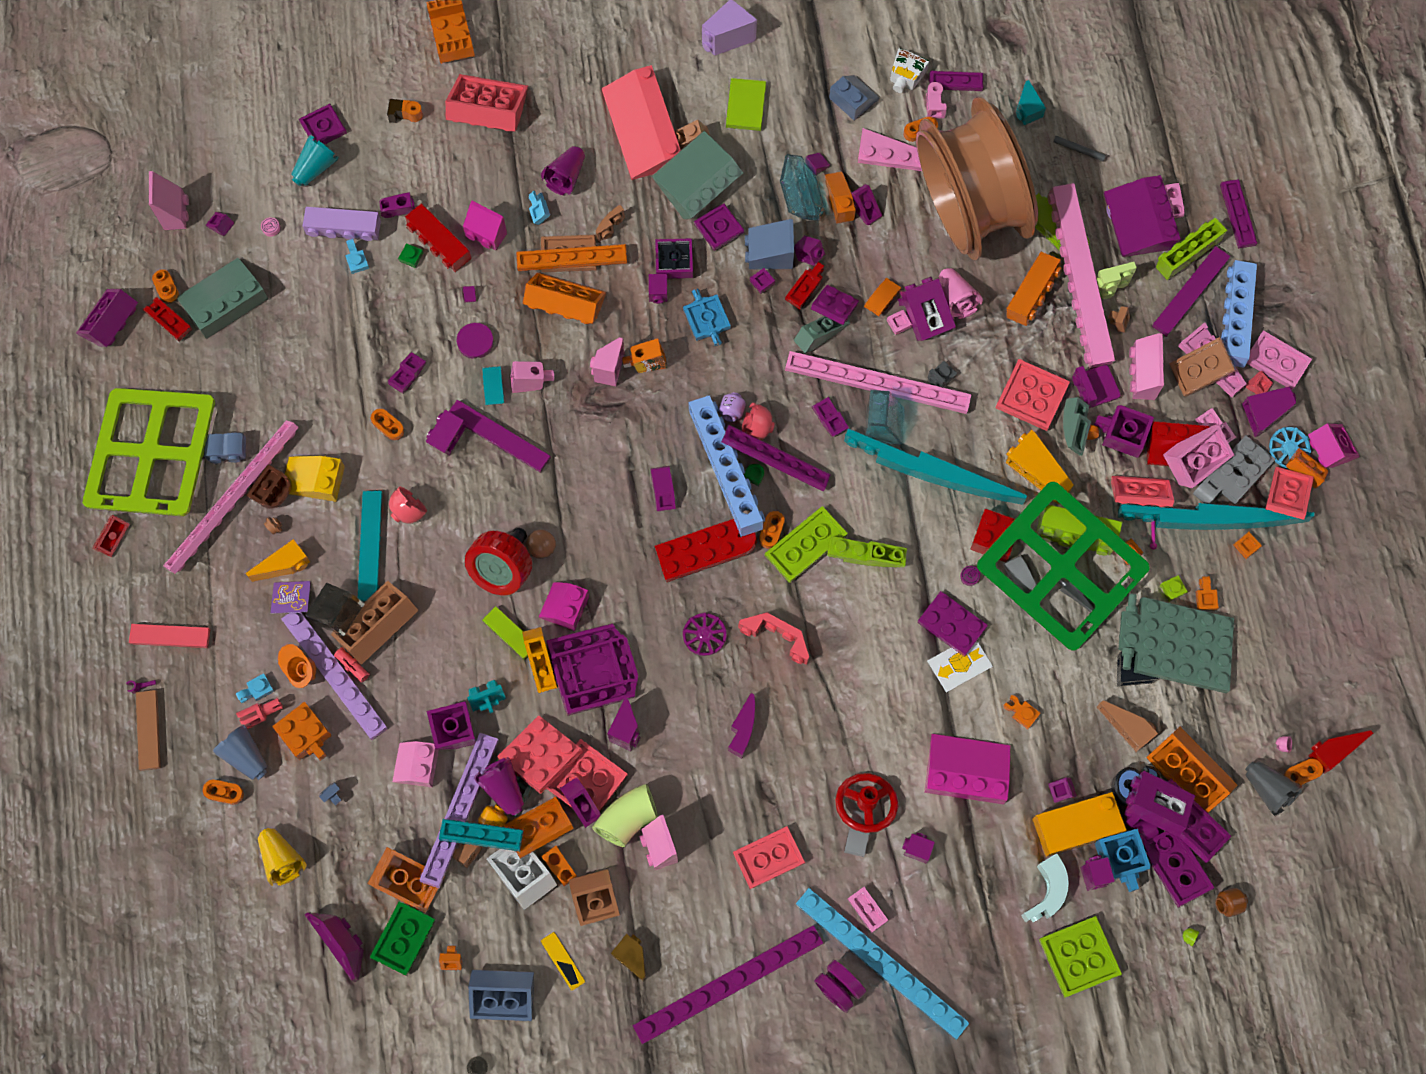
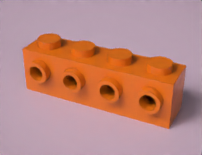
M1043 252L1039 253L1007 307L1008 319L1025 326L1028 325L1030 320H1034L1038 306L1041 307L1043 305L1046 293L1052 290L1054 279L1058 278L1062 272L1061 259Z

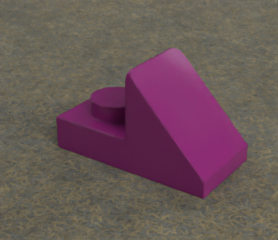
M868 184L851 193L855 201V212L866 225L882 217Z

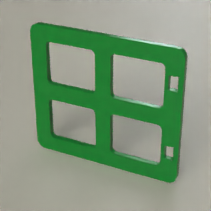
M1057 482L1047 483L977 562V568L982 574L1071 651L1080 648L1150 569L1149 563ZM1052 500L1060 503L1086 527L1083 534L1065 554L1057 552L1031 529L1032 522ZM1018 539L1025 542L1051 566L1047 574L1029 593L1022 591L996 568L997 561ZM1097 539H1101L1130 565L1129 571L1108 593H1104L1075 567L1077 560ZM1129 576L1134 580L1125 589L1121 584ZM1061 578H1066L1095 604V608L1073 632H1069L1040 606V601ZM1089 621L1093 625L1084 634L1080 629Z

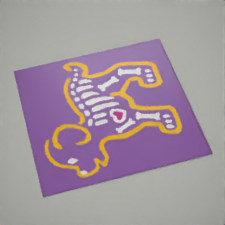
M310 581L274 583L271 613L308 612Z

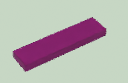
M1239 179L1221 182V191L1238 249L1256 246V236Z

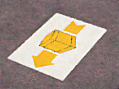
M978 641L975 642L965 657L951 647L927 660L946 692L993 667Z

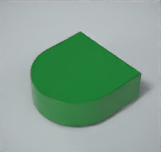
M751 464L743 475L745 479H749L750 483L759 487L764 478V469L759 464Z

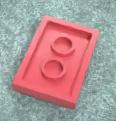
M1275 467L1265 509L1304 520L1314 477Z
M1112 476L1111 478L1115 502L1139 504L1142 506L1173 507L1174 497L1169 480Z
M788 826L733 852L750 890L805 864Z

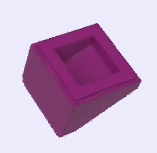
M820 152L808 155L805 158V163L815 176L830 167V164Z
M215 212L207 222L206 227L225 236L234 225V222L226 214Z
M1063 778L1048 784L1054 803L1077 797L1071 778Z

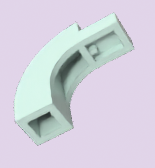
M1057 853L1037 866L1046 881L1047 892L1040 904L1021 915L1025 923L1030 919L1033 923L1043 917L1041 912L1048 919L1060 909L1066 899L1068 875Z

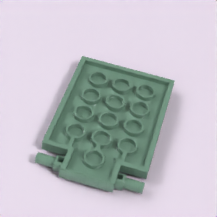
M1129 594L1126 611L1121 612L1118 650L1122 651V656L1124 657V670L1131 669V660L1135 654L1134 673L1222 693L1230 691L1234 618L1142 597L1139 601V614H1137V595Z

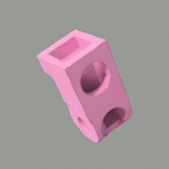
M932 82L928 85L926 94L927 117L945 118L946 103H941L943 87L938 82Z
M1179 183L1164 185L1174 219L1182 218L1184 216V205Z

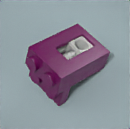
M931 276L922 279V283L919 285H915V283L905 286V290L900 292L902 297L897 299L899 305L906 308L917 341H923L956 328L939 278L933 279ZM931 317H934L935 319V325L933 327H931L929 324V319Z
M1146 771L1133 778L1130 785L1133 788L1126 799L1128 806L1125 810V815L1127 816L1125 824L1132 827L1142 819L1178 837L1187 828L1195 795Z

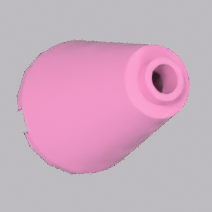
M953 268L942 270L938 278L953 319L954 317L963 319L978 310L976 308L979 303L981 305L983 301L981 294Z

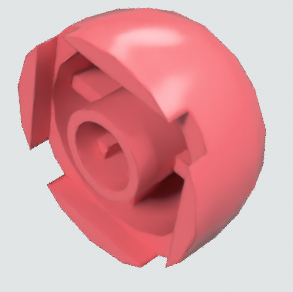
M751 403L749 408L752 409L750 413L746 412L742 432L763 440L769 433L773 432L775 423L772 422L771 412L766 407Z
M402 486L396 489L390 496L389 509L392 512L391 517L398 523L402 521L406 524H412L423 518L427 509L419 499L415 500L412 497L413 493Z

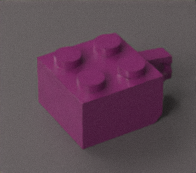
M1118 405L1112 417L1108 416L1106 418L1098 415L1094 426H1097L1103 430L1102 432L1106 433L1102 443L1103 446L1138 458L1144 448L1154 417Z

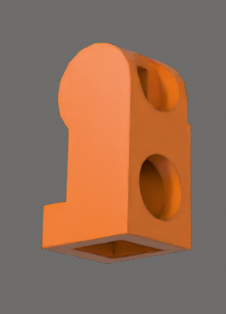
M554 846L541 856L563 886L569 883V879L577 877L557 846Z

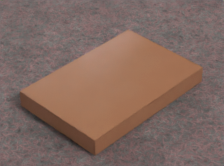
M595 235L541 237V250L596 246ZM596 266L541 269V271H594Z
M1220 337L1169 363L1185 397L1237 371Z

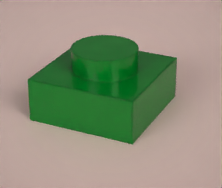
M406 243L398 260L401 263L416 268L423 255V250Z

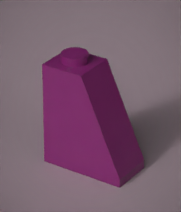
M1289 386L1248 396L1242 405L1254 437L1260 436L1287 414L1296 404V395Z

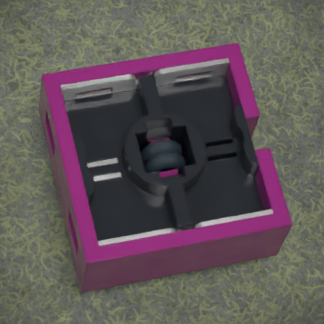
M692 238L655 239L656 274H667V279L693 278Z

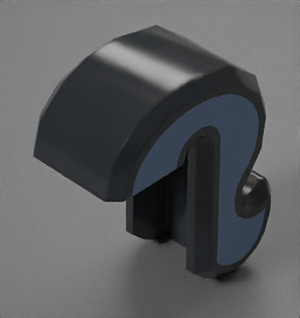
M1145 766L1141 771L1132 767L1121 769L1113 778L1111 786L1115 800L1121 805H1127L1128 786L1131 785L1133 778L1139 776L1143 771L1160 778L1158 770L1152 766Z

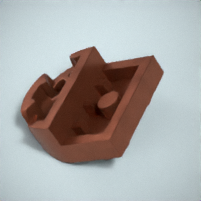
M268 464L246 496L265 508L274 509L285 501L291 491L292 483L282 471L280 472Z

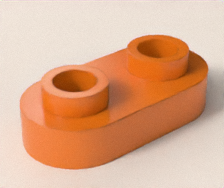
M925 117L908 123L903 132L905 139L911 142L916 141L919 125L923 119L930 120L938 129L937 120L933 117Z
M164 269L156 271L153 274L152 281L160 298L166 303L175 301L178 298L179 291L172 276Z
M376 409L372 412V424L391 440H398L403 436V425L384 409ZM380 418H384L383 422H378ZM397 429L398 432L393 434L392 431Z
M778 511L769 512L765 518L763 530H761L759 537L760 544L764 548L770 549L779 541L785 520L783 514ZM777 520L778 524L773 525L771 521ZM767 537L772 538V541L767 542L765 539Z
M1308 759L1290 767L1283 775L1290 778V775H1294L1296 777L1295 782L1303 785L1320 777L1323 773V766L1316 759ZM1308 767L1313 769V773L1308 771Z
M212 779L203 786L204 796L216 802L236 805L242 801L244 796L243 789L240 786L229 782ZM217 788V793L212 794V789ZM233 792H237L235 798H231Z

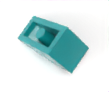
M1029 80L1025 82L1016 110L1017 118L1024 125L1043 118L1046 110L1045 105Z

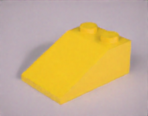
M326 456L289 457L285 475L292 483L289 494L337 502L345 469L342 460Z

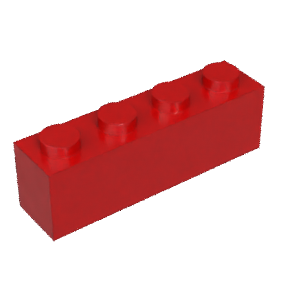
M422 203L405 216L407 229L411 233L415 232L418 235L419 241L423 245L427 244L435 257L439 256L447 269L451 268L456 272L471 260L470 251Z

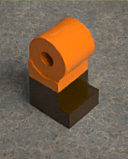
M389 99L387 111L389 123H396L397 119H406L411 122H418L422 119L423 113L418 102Z

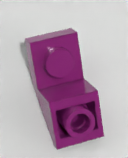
M670 467L650 468L656 510L676 509Z

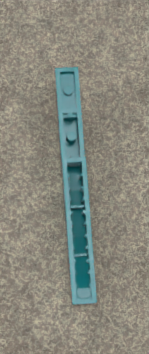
M848 429L845 434L844 442L850 447H858L869 455H877L876 463L909 476L957 491L1023 505L1027 498V495L925 452L921 451L919 457H916L851 429Z
M1198 503L1194 510L1122 504L1118 509V518H1123L1127 521L1142 519L1144 522H1153L1156 520V528L1188 530L1274 527L1305 523L1314 517V512H1306L1303 520L1266 510L1265 508Z

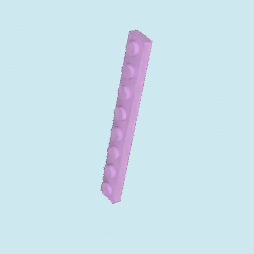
M301 612L288 613L281 618L369 738L373 740L387 730L386 725Z
M479 733L445 819L467 821L480 789L474 776L478 772L481 774L485 773V767L489 766L499 740L497 738ZM440 831L420 877V882L436 888H440L458 844L440 841Z

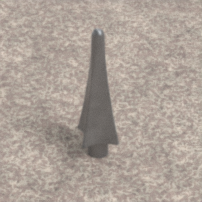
M1061 578L1058 581L1062 586L1061 592L1075 600L1089 612L1094 609L1084 595L1065 578Z

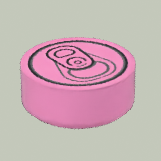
M266 218L261 223V229L266 236H275L280 231V224L275 218Z

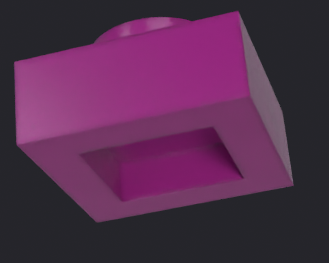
M765 268L750 277V282L760 294L775 284L774 278Z

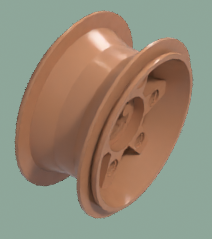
M976 97L972 101V118L965 124L948 131H939L930 120L923 119L920 122L919 132L916 135L921 169L936 211L956 248L962 254H967L972 260H978L981 257V240L989 233L1004 227H1014L1022 237L1029 239L1033 237L1035 225L1038 222V206L1033 182L1017 139L999 109L982 97Z

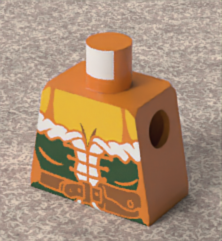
M659 339L634 345L630 348L632 355L622 357L624 368L635 366L638 373L668 368L665 351Z

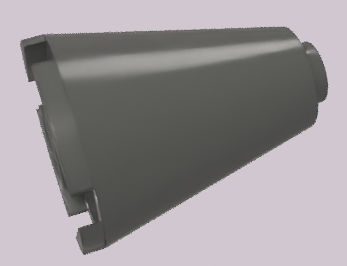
M1254 761L1251 762L1245 769L1247 771L1246 777L1274 816L1281 814L1284 811L1282 807L1290 806L1302 792L1301 789L1303 787L1260 761L1256 763Z

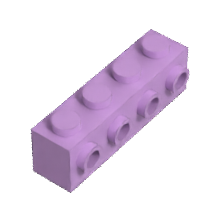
M306 207L302 226L306 235L312 237H344L349 240L357 238L372 241L378 240L381 219L378 212Z

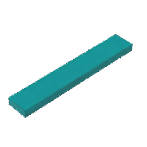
M363 491L358 603H364L378 590L382 491Z

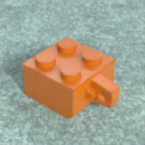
M305 701L272 726L297 759L301 760L306 755L313 753L320 761L327 756L320 747L332 735Z

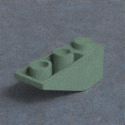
M823 316L802 326L794 342L806 354L821 346L851 322L847 319L845 324L842 325Z

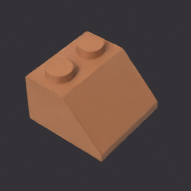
M608 869L569 879L571 895L580 926L620 916Z

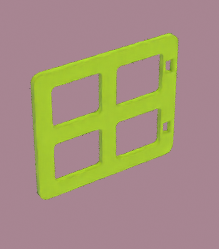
M113 389L108 397L82 500L83 505L88 509L186 516L191 509L215 399L211 395ZM122 404L152 405L143 443L113 442ZM169 407L199 409L189 447L159 445L166 412ZM109 456L139 458L131 495L128 497L99 494ZM157 459L186 461L179 496L175 501L146 498L154 462ZM105 500H114L113 505H104ZM160 504H168V510L159 509Z

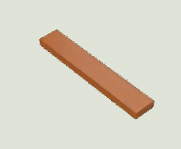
M626 244L516 252L518 271L627 264Z

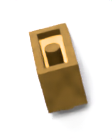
M626 934L611 952V955L644 981L646 976L643 947L640 945L642 941L634 934L631 937Z

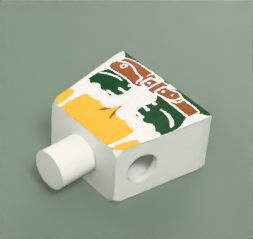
M899 48L890 81L895 83L893 90L898 93H902L904 88L913 90L926 74L930 60Z

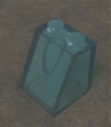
M870 390L866 412L865 436L882 443L902 445L904 407L890 391Z

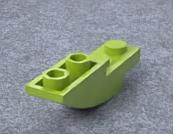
M831 536L829 538L827 556L844 559L843 562L860 565L905 567L907 548L873 541L865 543Z

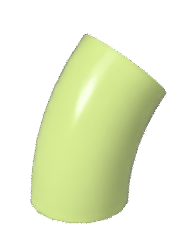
M647 783L630 790L615 800L599 816L592 829L605 840L617 846L625 847L639 830L658 817L657 809Z

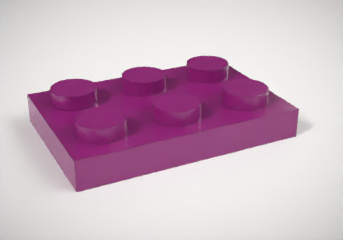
M941 591L917 622L964 657L988 626Z

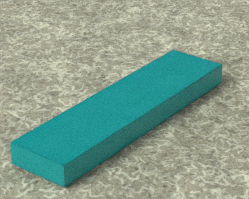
M442 819L439 834L440 841L519 852L523 838V830L448 819Z

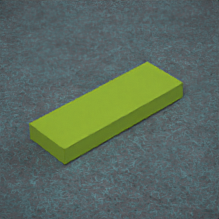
M495 606L482 621L525 660L528 654L523 639V631Z

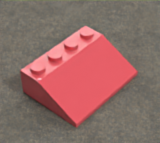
M459 74L445 101L446 120L486 126L487 128L503 129L505 131H516L520 122L528 86Z

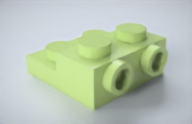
M1135 262L1099 270L1096 280L1101 298L1109 299L1114 296L1117 288H1124L1129 285L1137 269Z

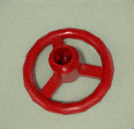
M871 773L855 774L845 779L838 788L835 798L837 813L842 821L853 830L863 833L879 832L887 828L896 818L899 807L897 794L891 784L881 776ZM859 781H870L877 783L882 789L877 790L873 786H866L859 793L849 789V787ZM844 796L857 801L859 809L864 811L865 825L849 817L844 809ZM889 796L891 804L889 814L883 821L873 824L872 811L876 808L880 799Z

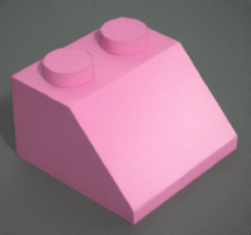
M619 337L598 349L595 357L592 356L590 368H592L591 375L594 376V382L616 387L622 366V357L625 355L623 338Z
M417 741L399 743L392 782L432 787L439 750H435L433 743Z

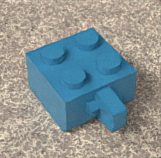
M1138 829L1096 841L1094 844L1098 856L1101 855L1102 859L1108 857L1114 880L1120 879L1121 883L1125 882L1129 892L1138 890L1139 886L1136 879L1140 878L1139 873L1150 869V863Z

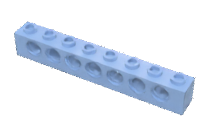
M710 395L688 402L689 413L741 537L763 530L765 517L762 510L759 511L757 508L758 500L756 495L751 494V484L749 479H745L743 475L745 471L742 463L737 461V451L735 448L721 442L725 434V423L722 416L719 417L717 414L718 406L716 402H712ZM744 511H750L751 513L745 514V513H743V512H744Z

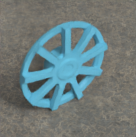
M1296 427L1281 428L1270 439V454L1275 458V462L1278 465L1287 468L1281 462L1286 456H1289L1290 460L1295 451L1300 448L1298 447L1300 443L1305 442L1306 449H1300L1310 455L1309 438ZM1286 431H1293L1291 439H1289ZM1280 432H1282L1285 442L1276 437ZM1296 434H1299L1302 439L1295 442ZM1273 440L1282 444L1281 448L1272 449ZM1281 451L1283 455L1277 460L1273 452Z

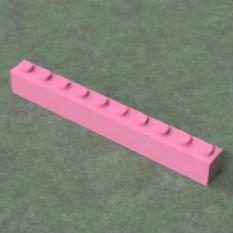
M1075 184L1052 187L1048 194V203L1052 205V220L1056 222L1057 226L1056 238L1060 240V255L1064 257L1065 261L1064 273L1068 275V290L1073 296L1072 308L1074 311L1076 310V325L1081 331L1080 343L1085 349L1084 361L1088 364L1089 369L1111 365L1115 358Z

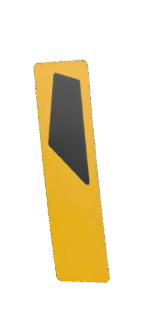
M552 932L541 940L542 945L571 991L585 983V980L556 934Z

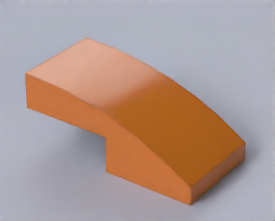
M886 278L874 291L864 307L880 316L900 292L901 287Z

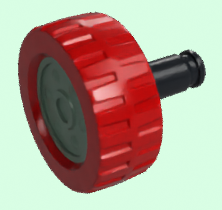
M515 528L511 534L501 531H487L479 535L465 555V567L471 579L482 589L492 594L505 596L518 591L532 571L531 556L523 545L524 540L527 538L526 531L522 528Z

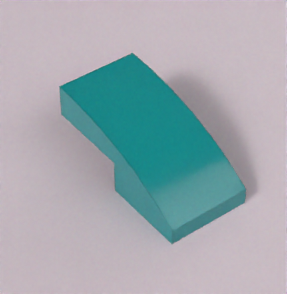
M501 366L482 368L485 405L505 403Z

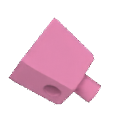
M512 362L510 375L512 393L541 390L544 381H554V371L543 370L542 362Z

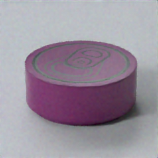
M967 566L962 570L960 579L966 586H974L980 579V572L974 566Z

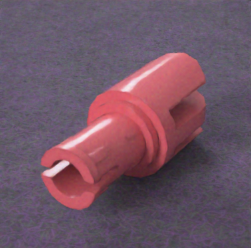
M277 697L263 705L256 703L237 712L236 715L240 718V723L249 729L266 721L268 715L280 709L282 710L283 706Z

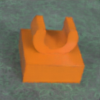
M447 946V953H440L439 963L441 970H462L461 954H457L456 946Z

